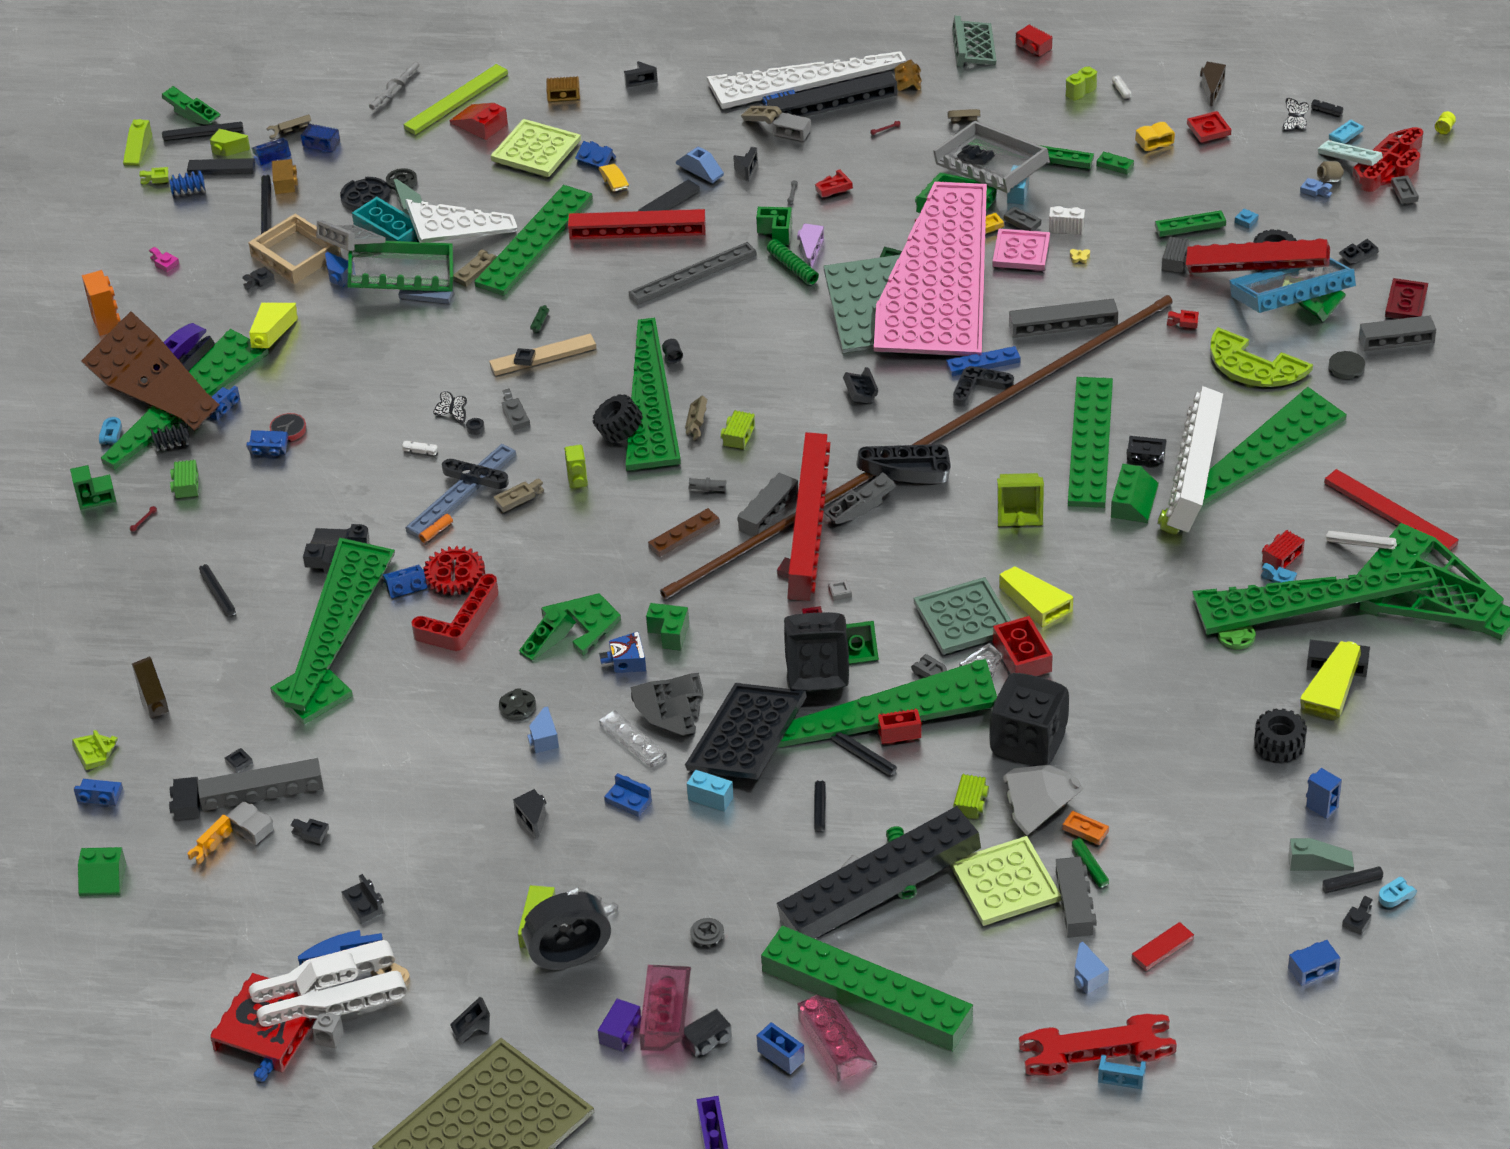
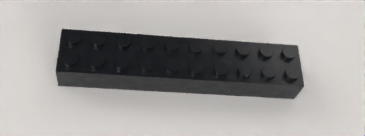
M956 806L777 902L779 917L786 927L815 939L902 892L906 887L913 886L981 849L979 832Z

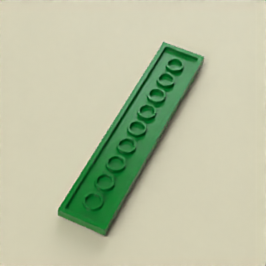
M563 184L474 281L475 287L505 296L568 227L569 214L580 213L593 199L592 193Z
M1076 377L1068 506L1105 508L1113 378Z

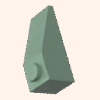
M394 179L395 192L401 210L409 215L405 205L406 199L412 200L414 203H421L422 198L420 194L398 179Z
M1290 838L1288 854L1290 871L1354 870L1352 851L1312 838Z

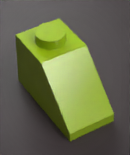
M219 129L210 139L211 150L214 154L230 156L250 150L248 135Z

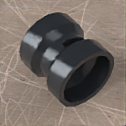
M672 338L664 341L662 350L666 360L673 364L681 361L683 352L679 342Z

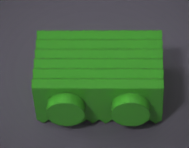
M196 460L175 461L174 469H170L171 479L174 480L170 482L171 492H175L176 498L198 496L199 473Z

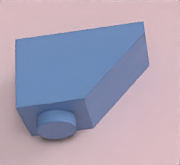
M547 706L541 710L529 725L528 743L529 746L534 747L535 753L559 748L558 735Z
M1082 941L1079 943L1076 958L1074 982L1078 988H1082L1086 994H1089L1108 983L1109 969Z

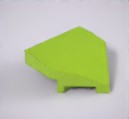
M94 730L93 735L72 739V746L85 770L102 766L107 762L118 741V737L111 736L109 738L100 735L97 730Z

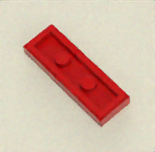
M1178 922L1133 952L1132 959L1145 971H1148L1194 940V934L1181 922Z

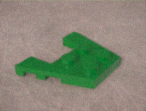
M600 593L554 604L570 615L586 632V634L573 640V646L582 656L588 653V649L592 645L595 646L599 642L598 639L603 634L606 635L621 621L620 613ZM553 604L541 608L542 614L544 616L547 614V612L550 610Z

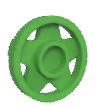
M1251 625L1218 632L1221 644L1235 650L1250 647L1254 643L1256 636L1255 630Z

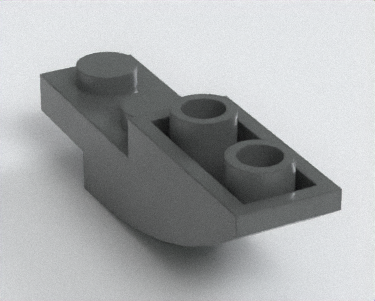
M881 473L858 492L851 490L826 509L824 514L835 524L858 518L883 503L882 497L896 487L895 482L886 474Z

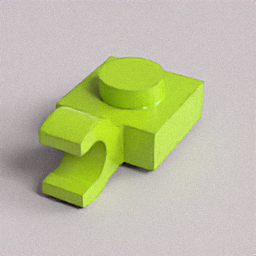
M168 167L151 168V171L143 170L139 172L140 177H145L140 180V183L143 185L148 184L151 180L152 183L169 182Z

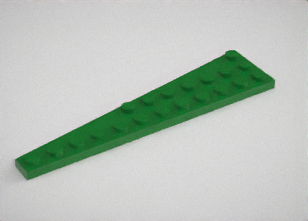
M655 317L638 319L631 399L642 412L643 419L637 431L628 437L626 471L681 464Z
M230 328L188 372L212 397L222 387H226L269 354L268 348H251L249 338ZM151 407L101 457L102 463L116 470L153 442L150 429L154 433L157 432V428L164 432V426L170 429L172 425L177 424L181 419Z
M1306 387L1209 469L1202 506L1346 420L1347 414L1311 388Z
M339 538L285 701V707L305 711L395 555L394 549Z
M1432 567L1388 571L1383 575H1378L1374 572L1368 573V576L1356 577L1355 574L1348 575V578L1337 579L1335 576L1268 583L1264 587L1248 585V588L1245 589L1229 587V590L1217 591V588L1192 591V595L1208 635L1438 585V579Z
M986 658L794 719L777 748L828 739L831 736H836L835 733L838 732L849 735L878 729V715L883 713L890 714L895 711H910L916 708L918 709L920 720L923 721L992 708L997 694Z

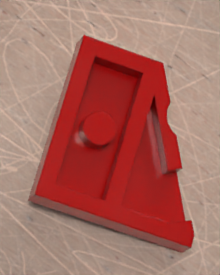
M839 169L832 178L827 176L824 180L816 183L815 189L821 197H829L832 194L843 193L853 189V182Z

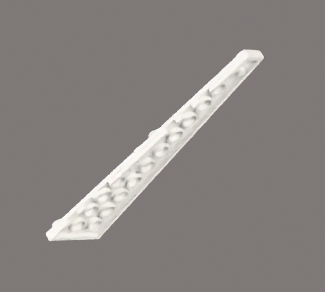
M900 51L865 56L864 59L854 57L844 62H840L839 59L834 60V63L825 64L823 61L769 68L767 72L754 70L751 74L744 75L743 72H738L736 76H727V74L708 76L707 83L721 108L725 109L754 101H761L764 96L789 90L797 92L877 72H884L906 62V59Z

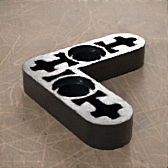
M974 366L966 367L954 390L953 403L959 407L968 405L977 385L1006 390L1014 385V376L1010 373ZM963 385H969V386H971V387L964 388V387H962V386H963Z

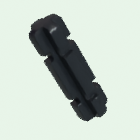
M1316 99L1311 103L1312 109H1319V111L1329 114L1334 113L1336 116L1343 114L1344 108L1337 105L1335 107L1334 104L1323 101L1321 103L1320 100Z

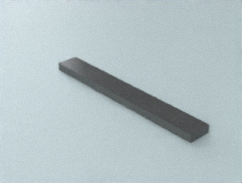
M745 242L628 291L629 297L637 305H640L757 255V252L748 242Z

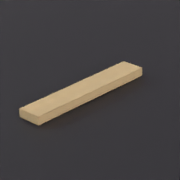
M590 333L534 348L536 355L532 366L597 349L596 343ZM516 354L489 361L495 376L531 366L514 364Z

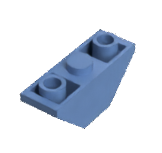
M696 147L676 161L677 165L711 183H714L724 175L712 154L700 147Z

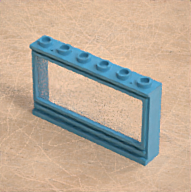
M1332 258L1329 260V267L1263 270L1229 280L1231 297L1258 313L1356 286L1354 269Z

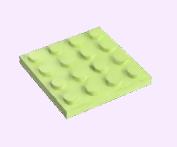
M523 119L491 154V161L550 177L581 141V135Z
M1027 836L971 853L950 865L983 926L1061 901V894Z

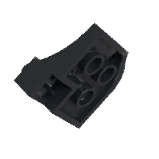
M351 524V527L348 529L315 528L311 542L309 544L306 543L303 554L305 568H323L324 574H328L339 538L369 544L368 527L362 524Z

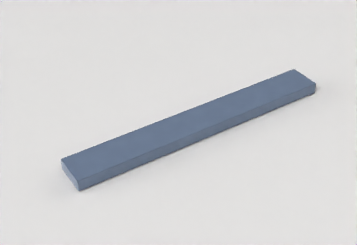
M501 444L478 465L500 470L516 456V450ZM483 474V475H480L479 477H482V478H483V477H487L488 475ZM459 480L405 527L406 532L419 538L418 535L433 525L434 522L445 514H450L482 485Z

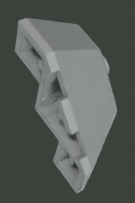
M1050 765L1014 768L1003 776L1004 783L1009 786V791H1007L1009 804L1014 807V812L1012 813L1013 820L1026 836L1036 830L1051 815L1069 803L1083 790L1077 778L1066 771Z

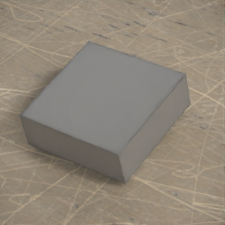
M847 579L828 583L833 601L852 597V591Z

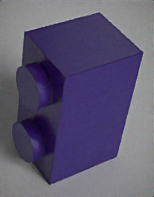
M617 998L597 1030L599 1044L623 1052L626 1045L632 1042L636 1028H640L643 1022L640 1006Z

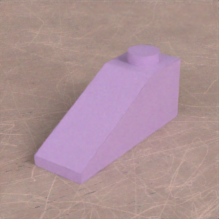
M804 223L802 229L798 231L797 240H800V249L804 262L813 268L824 242V226Z

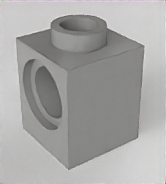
M320 1011L312 1027L317 1045L336 1049L344 1033L341 1016L330 1013L326 1014Z

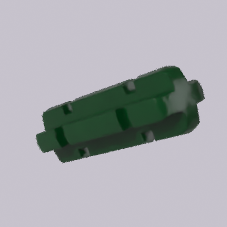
M546 305L540 306L530 326L534 333L540 331L550 311Z

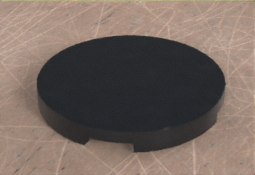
M365 177V179L357 181L351 180L343 186L340 192L342 205L351 211L357 210L375 197L387 203L391 197V191L387 182L377 177Z

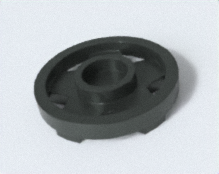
M407 168L393 170L386 176L387 185L395 190L394 179H398L409 188H414L417 183L416 173Z
M521 688L506 693L499 700L500 713L510 720L525 719L536 708L534 695Z

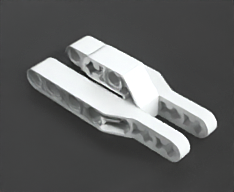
M381 940L309 959L288 974L253 983L249 987V993L252 1001L256 1003L265 1002L294 992H298L299 995L298 997L259 1008L257 1017L260 1025L271 1026L299 1017L317 1019L320 1011L340 1016L405 997L408 990L399 971H391L318 991L322 988L354 980L359 974L370 971L376 972L381 968L392 965L396 959L389 942Z

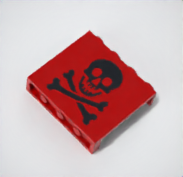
M252 973L249 979L243 983L238 996L233 998L228 1011L222 1015L218 1026L212 1030L210 1039L213 1050L217 1051L222 1044H226L271 1059L274 1070L283 1072L316 1019L299 1017L271 1026L260 1025L257 1017L259 1008L298 997L299 995L298 992H294L265 1002H253L249 993V987L255 982L270 978Z

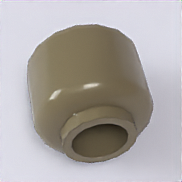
M1323 161L1317 168V176L1323 183H1337L1344 173L1338 161Z

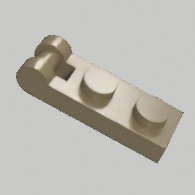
M751 106L741 117L744 121H765L771 124L775 117H779L782 114V111L777 106Z
M481 249L474 259L453 275V281L467 287L481 275L497 256L488 254L487 251Z

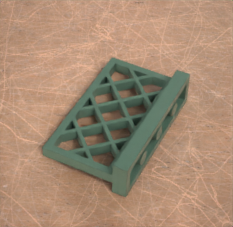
M954 15L952 35L956 66L963 67L964 62L996 65L997 60L991 23L961 21V16Z

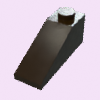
M1207 61L1205 67L1201 68L1200 77H1202V86L1209 105L1213 106L1225 79L1226 65Z
M149 656L132 663L141 702L150 719L169 712L166 697L151 657Z

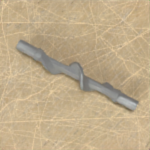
M414 62L402 73L400 78L391 79L386 85V91L377 96L369 105V108L374 110L379 104L383 103L385 98H392V91L398 85H405V79L413 74L419 67V63Z

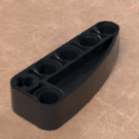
M941 444L865 446L860 448L856 466L859 470L879 476L881 473H884L892 480L941 484L947 482L949 478L951 463L947 447Z

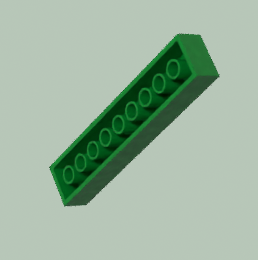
M783 925L761 954L763 972L952 1052L973 1022V1004Z

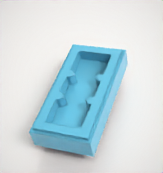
M1349 120L1330 133L1329 139L1345 144L1363 132L1364 126Z

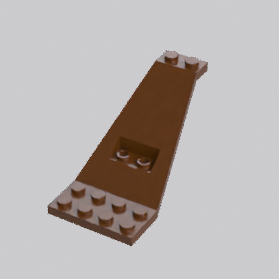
M132 311L81 360V363L106 386L181 419L194 432L220 406L200 386L158 335ZM158 365L160 369L156 371L153 369L154 366ZM146 378L148 379V381L146 383H142L141 379Z

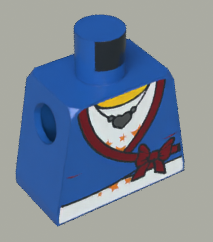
M639 632L610 640V651L599 653L601 665L612 663L616 673L646 671L645 655Z

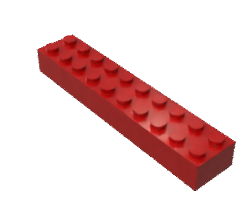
M805 432L787 599L810 601L811 593L815 594L816 582L812 581L817 579L816 567L819 561V553L816 552L820 550L821 539L818 538L821 537L822 524L819 523L823 522L824 510L820 509H824L825 496H822L825 495L827 482L824 481L828 479V468L825 467L829 466L830 455L826 454L830 453L831 442H827L828 434Z

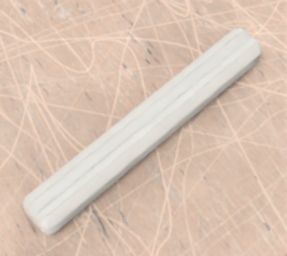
M1328 531L1326 534L1328 542L1392 550L1397 546L1395 538Z

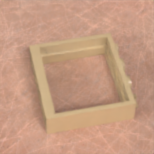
M297 214L290 216L248 242L250 254L253 258L293 284L298 283L327 264L326 252L341 256V249L338 246L316 238L317 227ZM298 231L324 249L294 266L269 250V248Z

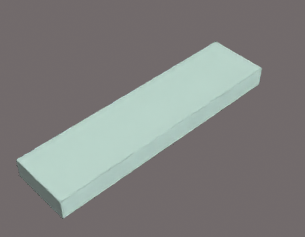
M1329 140L1318 148V154L1373 166L1383 158L1381 152Z

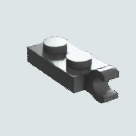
M509 388L502 390L504 394V402H501L502 409L513 431L530 426V420L519 398L513 399Z

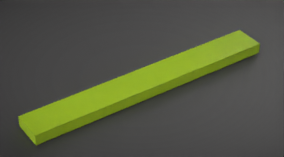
M495 64L404 123V129L414 135L418 134L508 75V70Z

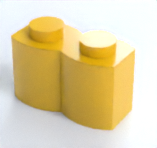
M1158 122L1152 126L1138 128L1135 140L1144 151H1152L1158 147H1167L1173 144L1175 132L1166 122Z

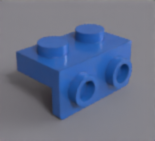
M583 141L575 159L599 168L608 165L610 159L615 160L616 155L613 153V149L608 146L600 147L593 141H590V143Z

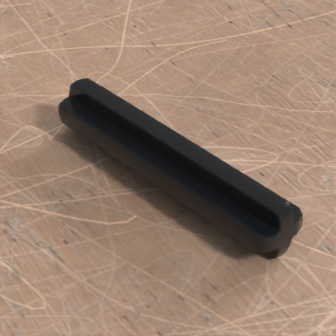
M817 780L814 790V829L816 831H824L826 783L823 780Z
M1378 866L1325 879L1322 886L1325 892H1330L1382 879L1384 873L1382 868Z

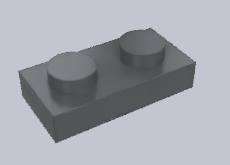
M1409 176L1391 178V184L1401 204L1418 202L1419 195Z
M1013 207L1004 214V221L1025 231H1034L1041 226V219L1017 207Z

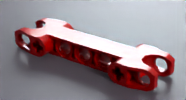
M1163 1014L1135 1015L1126 1021L1127 1026L1060 1035L1057 1028H1042L1023 1034L1019 1037L1018 1044L1019 1049L1024 1052L1034 1051L1040 1054L1039 1056L1028 1058L1025 1061L1024 1069L1028 1075L1041 1076L1062 1074L1068 1070V1064L1100 1060L1102 1055H1106V1059L1135 1055L1136 1060L1139 1062H1150L1176 1053L1177 1049L1175 1039L1155 1036V1034L1169 1029V1016Z

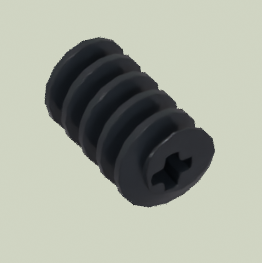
M179 423L178 429L172 425L170 431L167 426H164V432L160 428H157L156 433L150 429L153 446L158 451L161 450V445L168 449V444L175 448L176 442L180 447L183 441H185L186 445L190 443L187 423L185 428Z

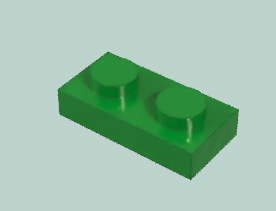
M1103 151L1096 161V166L1127 175L1134 166V160Z

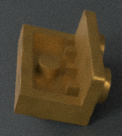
M912 59L895 67V79L899 92L913 84L917 90L921 89V69Z

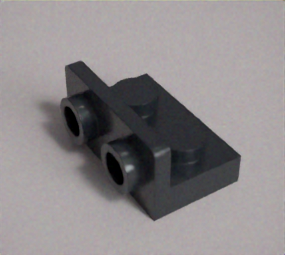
M363 874L359 875V884L341 892L343 899L360 924L383 914L382 904H384L381 894L374 891L375 888L370 879L367 880Z

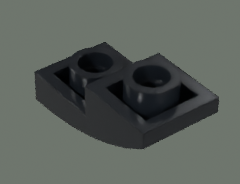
M966 145L957 154L959 159L978 165H985L995 156L993 150H980L979 145Z
M1365 239L1357 246L1353 243L1341 250L1339 255L1351 264L1374 256L1379 252V249L1369 239Z

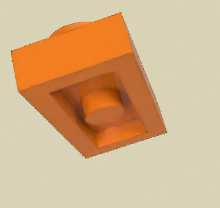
M1072 811L1064 821L1062 830L1100 845L1109 832V826Z

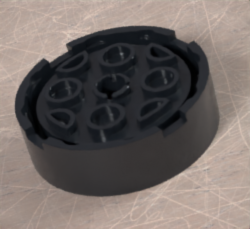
M567 892L545 899L528 913L525 918L524 928L521 930L532 961L540 967L552 970L568 969L591 960L603 950L611 935V925L602 903L597 897L586 892H578L577 895H567Z

